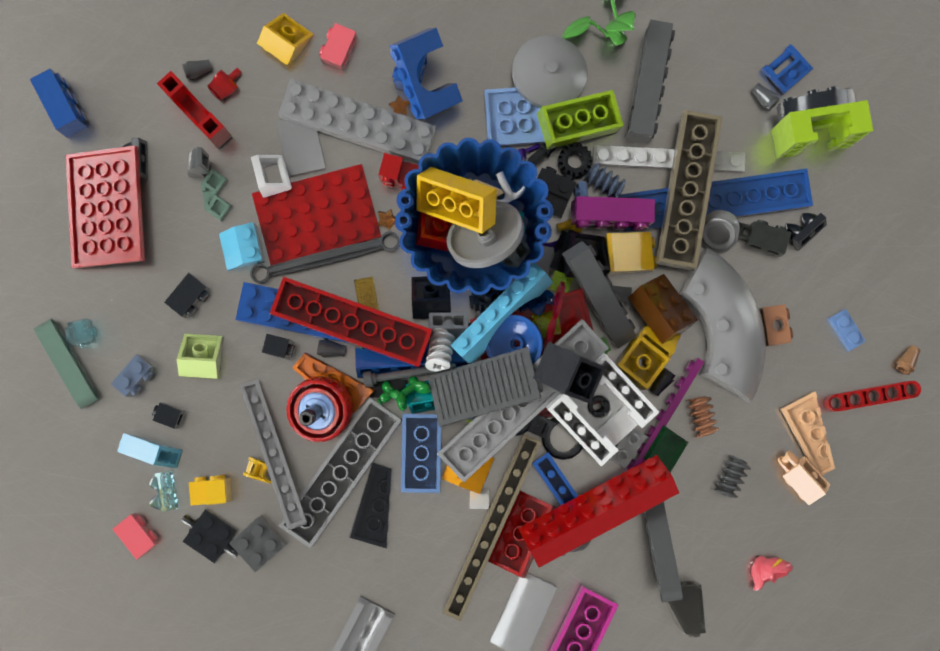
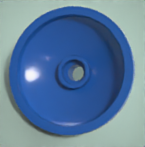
M510 315L492 336L486 347L488 357L492 358L529 347L532 363L534 364L542 355V335L539 328L530 319L521 315ZM516 340L520 341L519 347L515 345Z

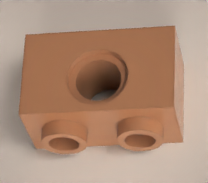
M786 305L760 308L765 330L766 346L791 343L793 330L789 327L790 312ZM775 320L781 324L779 330H775L773 327Z

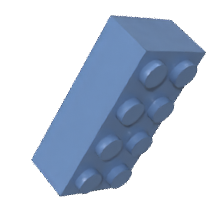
M436 414L402 415L401 492L440 493L441 457L437 453L441 450L442 427L438 426Z

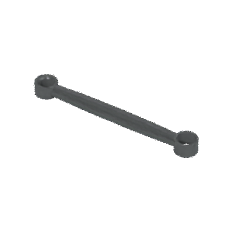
M388 231L381 236V239L343 246L268 267L264 264H256L251 268L250 276L256 283L264 284L272 276L310 269L381 249L393 252L399 248L400 239L395 232ZM389 235L395 236L397 239L396 246L387 248L384 245L385 237ZM260 267L267 270V276L262 281H258L254 276L255 270Z

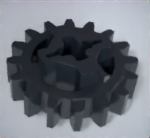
M491 287L483 295H476L471 292V296H469L470 308H474L475 312L480 311V314H482L506 289L496 290Z

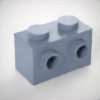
M136 354L111 385L125 397L135 396L141 389L140 386L143 382L148 381L152 377L156 367L142 355Z

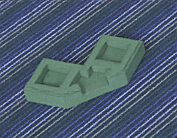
M211 169L201 183L204 206L207 212L223 221L233 207L218 196L228 179L214 169Z

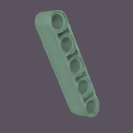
M51 318L34 328L38 339L76 404L82 409L99 399L95 388L57 323Z

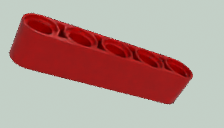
M904 381L831 394L825 397L823 405L830 412H838L911 399L920 395L921 386L916 381ZM908 385H911L913 388L911 394L907 393L906 388ZM889 388H892L894 391L892 398L888 396ZM871 391L875 393L874 401H871L869 399V393ZM851 395H855L857 399L854 405L850 402ZM833 398H836L838 401L836 408H833L831 405Z

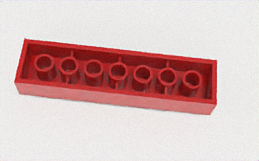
M284 276L270 314L419 368L433 332L430 328Z
M656 455L613 477L609 481L596 486L592 490L579 495L575 499L560 505L558 508L543 514L541 517L526 523L518 529L537 566L540 568L679 494V490L673 476Z

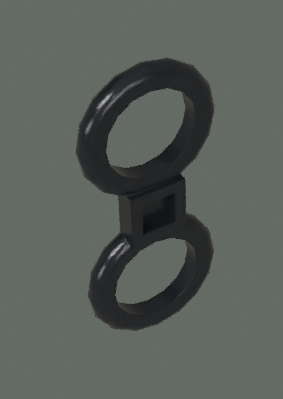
M537 414L515 435L519 436L529 431L542 437L545 450L556 459H571L583 449V446L578 441L569 451L561 452L553 448L550 441L551 431L560 423L555 417L549 420Z

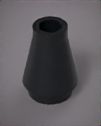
M664 367L649 390L659 396L674 382L673 379L676 375Z

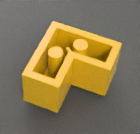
M225 475L210 476V480H206V476L194 477V481L189 482L191 506L221 504L233 501L231 478H225Z

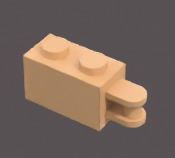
M787 451L784 457L780 456L778 458L779 464L785 470L783 478L786 483L792 486L799 497L806 501L808 505L827 493L831 484L805 456L798 459L793 452Z

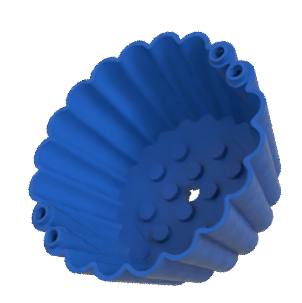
M464 138L458 145L447 142L439 146L436 154L429 153L422 156L418 163L419 169L409 171L405 177L406 189L402 190L397 196V205L401 211L395 217L396 228L403 233L400 237V246L403 251L412 254L411 264L413 268L421 272L427 271L428 280L432 284L443 285L446 283L447 287L454 293H463L469 288L476 295L486 294L491 287L496 290H504L510 286L512 278L522 279L526 277L530 271V263H536L543 257L544 247L542 243L547 242L552 235V228L547 221L553 216L554 209L552 204L545 199L549 191L547 184L543 180L536 178V166L532 162L521 161V155L515 148L506 147L502 149L500 144L493 139L484 140L480 144L473 138ZM433 167L466 179L471 178L472 181L477 179L503 191L496 176L497 173L503 171L512 192L516 193L525 186L524 193L518 199L512 200L508 204L515 207L518 212H524L523 223L526 230L523 238L531 249L529 255L519 267H508L499 262L484 268H469L455 261L448 251L416 245L420 211H417V175Z

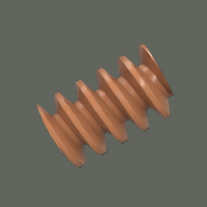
M702 396L687 400L693 402L688 408L695 409L690 416L697 417V419L692 421V424H698L694 431L700 432L696 438L712 435L719 430L718 427L712 426L717 423V420L711 419V417L716 415L715 412H709L714 407L711 404H707L712 400L711 397Z

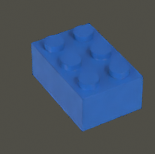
M48 69L30 79L58 132L68 138L87 128L84 122L87 119L84 113L76 107L78 102L75 96L68 91L69 84L64 77L62 78L58 72L55 73L52 69Z

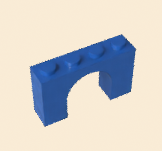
M428 28L389 45L391 57L398 68V76L405 87L404 93L409 98L411 112L416 119H426L463 101L457 83H447L432 91H428L420 84L417 78V66L420 59L425 54L443 47L437 28Z

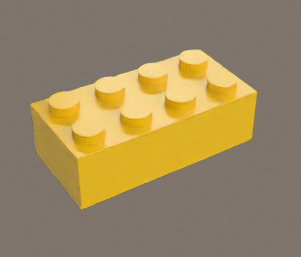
M433 167L417 175V211L481 234L495 225L496 188Z

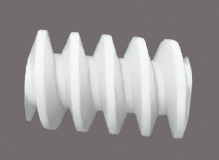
M433 329L426 358L427 362L425 363V367L430 371L439 372L450 368L449 362H451V355L453 354V348L450 345L455 341V337L446 329Z

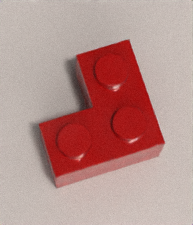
M384 153L378 176L384 186L390 188L398 186L402 187L401 190L406 189L405 177L407 173L413 169H419L417 164L405 162L403 157Z

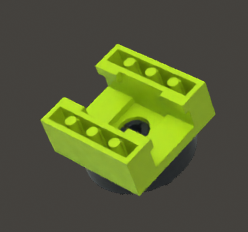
M832 86L827 88L826 91L819 92V89L807 91V95L783 99V102L779 103L776 108L779 123L771 129L776 159L799 156L808 145L818 141V133H813V130L828 128L830 142L827 143L828 151L852 147L873 132V125L868 100L857 102L855 91L852 88L839 89L838 86Z

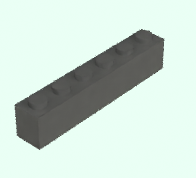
M581 241L562 253L614 346L618 349L637 337L634 332L636 327L631 319H627L626 315L628 312L622 304H619L620 297L615 290L612 291L610 286L613 284L607 275L604 276L602 272L604 267L599 260L596 261L594 257L596 252L591 245L587 246Z

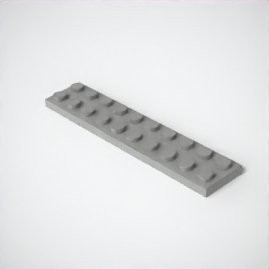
M583 319L576 323L555 343L594 362L609 349ZM542 356L533 364L535 372ZM537 381L541 394L540 399L475 417L437 454L465 482L553 401L560 392Z

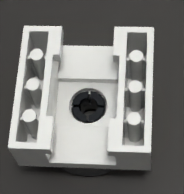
M605 353L595 361L605 366L606 369L590 404L560 393L546 406L601 467L619 451L615 445L637 425L643 428L659 413L653 404ZM593 401H601V408L594 410Z

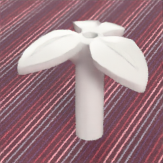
M503 171L496 174L505 194L504 199L496 201L509 203L512 200L518 199L524 193L525 186L516 193L512 192Z

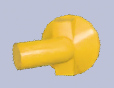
M571 218L556 224L558 231L571 229L578 233L582 231V229L576 228V225H571Z

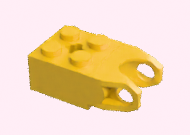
M647 325L639 330L636 334L637 337L632 339L615 364L634 385L641 390H647L674 354L681 334L661 344ZM640 359L643 360V361H642L643 366H640V365H639V362H638V361H639Z

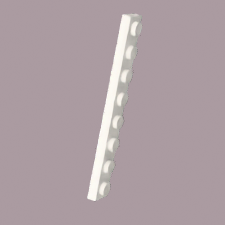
M594 145L593 165L599 162L600 166L672 169L675 149ZM717 151L714 171L743 173L745 171V152Z

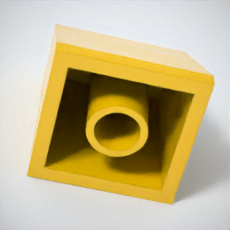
M651 232L607 233L604 236L606 238L610 271L606 274L607 276L652 272L654 267H657V264H655L656 255L653 256L652 248H655V239L651 237Z

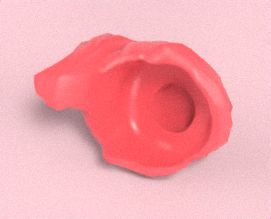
M758 556L751 567V575L754 580L753 590H761L764 584L769 581L776 583L778 578L788 575L793 570V566L782 558Z

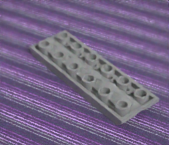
M360 596L332 651H376L395 614Z

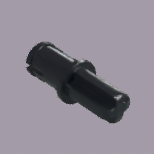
M546 144L540 145L539 149L527 161L537 166L546 157L549 158L550 154L558 147L547 149Z

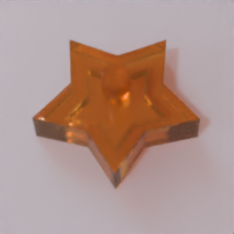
M398 95L394 102L388 104L394 109L395 113L407 115L406 108L410 101L402 100Z
M392 208L387 212L378 211L380 218L378 225L385 226L390 230L392 224L395 223Z

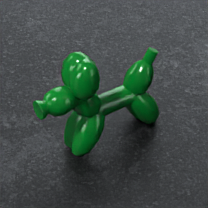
M416 376L410 377L409 385L401 391L394 389L390 382L384 381L382 385L384 393L380 395L377 401L381 405L382 402H388L391 398L396 399L399 409L405 411L407 408V395L413 391L427 394L431 392V389L426 382L418 381Z

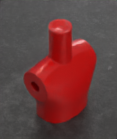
M236 68L227 75L224 71L220 70L207 87L221 101L225 97L232 95L239 88L234 80L242 72Z

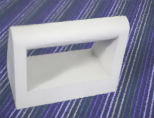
M255 155L251 157L258 188L263 198L288 191L292 188L283 155ZM278 164L283 183H267L263 167Z

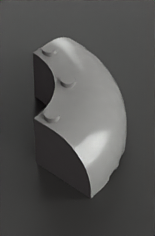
M705 247L699 256L697 268L691 271L679 292L685 303L699 317L707 342L705 361L699 375L746 402L752 403L763 375L766 341L762 316L750 288L741 275L719 254Z

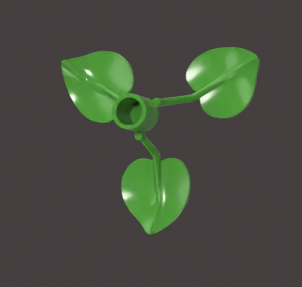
M611 0L615 19L606 25V31L594 20H591L590 16H585L573 21L565 29L562 38L566 39L580 35L590 25H594L606 38L610 37L615 46H618L627 40L624 31L634 30L636 14L634 11H629L618 16L615 0Z

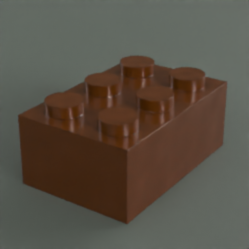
M665 274L639 286L628 297L661 344L685 332L698 321L693 311L688 307Z

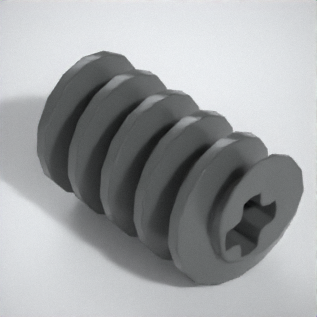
M729 455L733 461L726 462L730 468H723L727 475H720V479L723 482H717L716 485L720 489L714 490L727 497L738 498L734 491H741L737 484L745 483L741 477H747L748 475L744 470H751V468L744 460Z

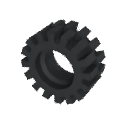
M576 143L566 145L558 157L560 172L577 179L585 176L589 172L593 161L591 151L587 150L588 147L582 146L581 143L579 145ZM572 154L579 155L582 158V165L578 168L571 167L568 164V157Z

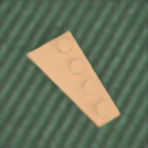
M813 391L782 407L781 411L805 457L821 475H824L834 470L835 465L830 445L827 441L826 429L823 426L816 391Z

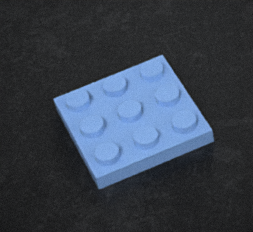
M516 87L484 90L488 139L497 141L500 146L545 143L536 114L540 108L527 102L519 94Z

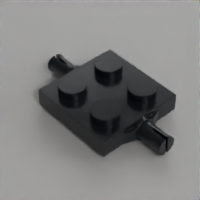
M206 509L195 521L184 515L181 522L189 526L190 529L183 543L214 564L225 552L234 558L237 557L236 554L238 553L229 544L238 532L236 529Z

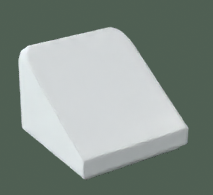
M482 489L480 494L470 491V509H489V489Z

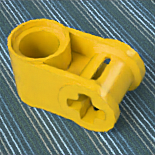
M249 456V463L246 472H243V476L272 483L268 477L265 461Z

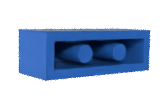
M548 452L532 462V465L560 505L578 497Z

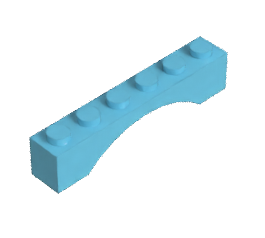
M531 263L528 275L522 279H516L450 346L469 364L474 363L485 352L489 341L499 326L523 304L539 297L553 281L536 263Z

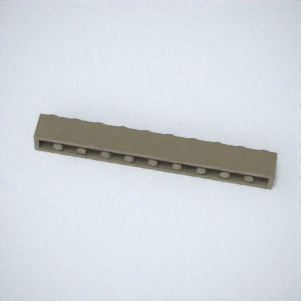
M525 433L522 434L443 609L444 614L459 621L462 620L542 441Z

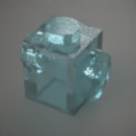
M81 319L67 323L68 327L65 328V335L70 346H79V349L91 347L90 343L96 342L97 330L92 325L90 319Z

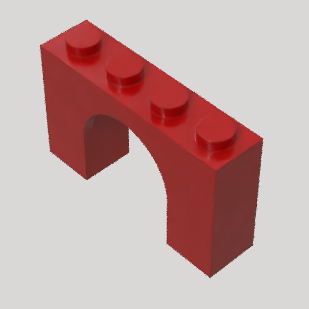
M172 71L167 73L157 83L164 93L218 149L232 137L222 123L197 100Z

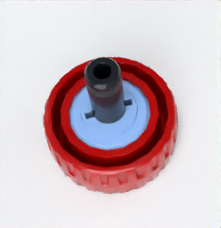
M322 375L311 377L298 384L290 393L286 406L287 419L293 430L302 438L308 441L326 442L340 435L348 427L352 420L354 404L349 390L337 379Z

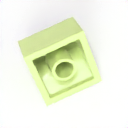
M184 333L177 356L179 376L217 379L221 367L223 336Z

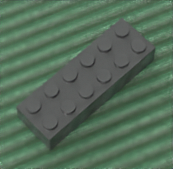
M650 19L645 30L625 138L627 140L648 143L651 138H654V134L656 135L658 123H655V121L660 116L662 105L659 102L665 91V86L662 84L668 74V67L665 66L668 60H670L672 49L669 47L675 36V30H672L673 23Z

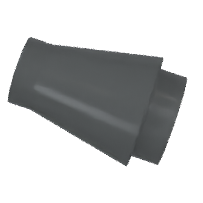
M209 59L186 61L185 64H182L186 79L191 78L193 80L212 70Z
M760 83L756 84L751 90L764 109L771 110L780 100L777 97L778 94L762 86Z
M324 338V340H319L317 355H321V357H344L346 345H341Z

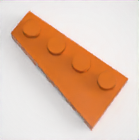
M304 353L292 367L305 380L322 375L330 376L343 383L352 396L354 404L353 415L375 391L371 387L365 388L364 383L308 353Z

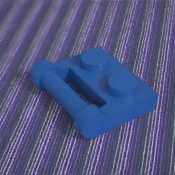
M790 44L779 57L769 65H765L761 70L785 94L806 76L813 67ZM790 56L795 59L779 74L774 72Z

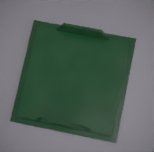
M663 425L644 459L647 460L657 455L671 473L689 442Z

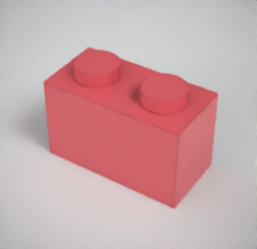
M335 23L333 28H329L326 36L328 40L326 45H322L319 55L322 63L343 71L357 39V33Z
M133 513L114 527L113 531L137 560L158 545L159 542L156 540L158 539L156 533L145 526L146 521L140 514Z

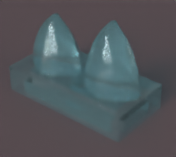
M172 470L155 473V476L149 482V486L157 490L158 495L153 497L149 505L161 510V512L178 509Z

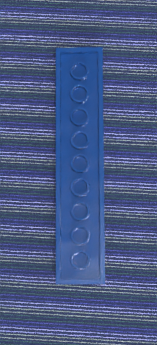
M806 168L713 181L711 183L706 216L715 210H724L732 213L735 217L812 207L813 201L808 170ZM668 188L619 195V198L655 199V220L645 230L662 228ZM626 227L624 233L635 232L637 230H633V227Z

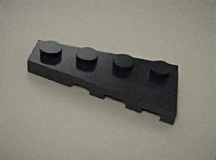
M372 463L349 536L352 539L386 549L391 468Z

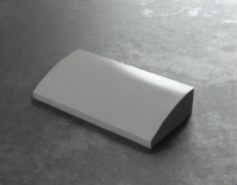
M527 573L525 578L518 576L490 642L506 651H530L558 587L530 573Z

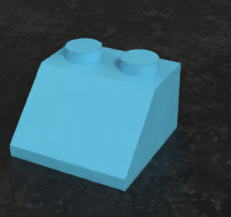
M253 222L235 226L219 233L227 271L265 262L257 226Z

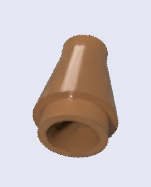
M910 345L908 350L896 362V369L906 375L914 372L921 350L914 345Z

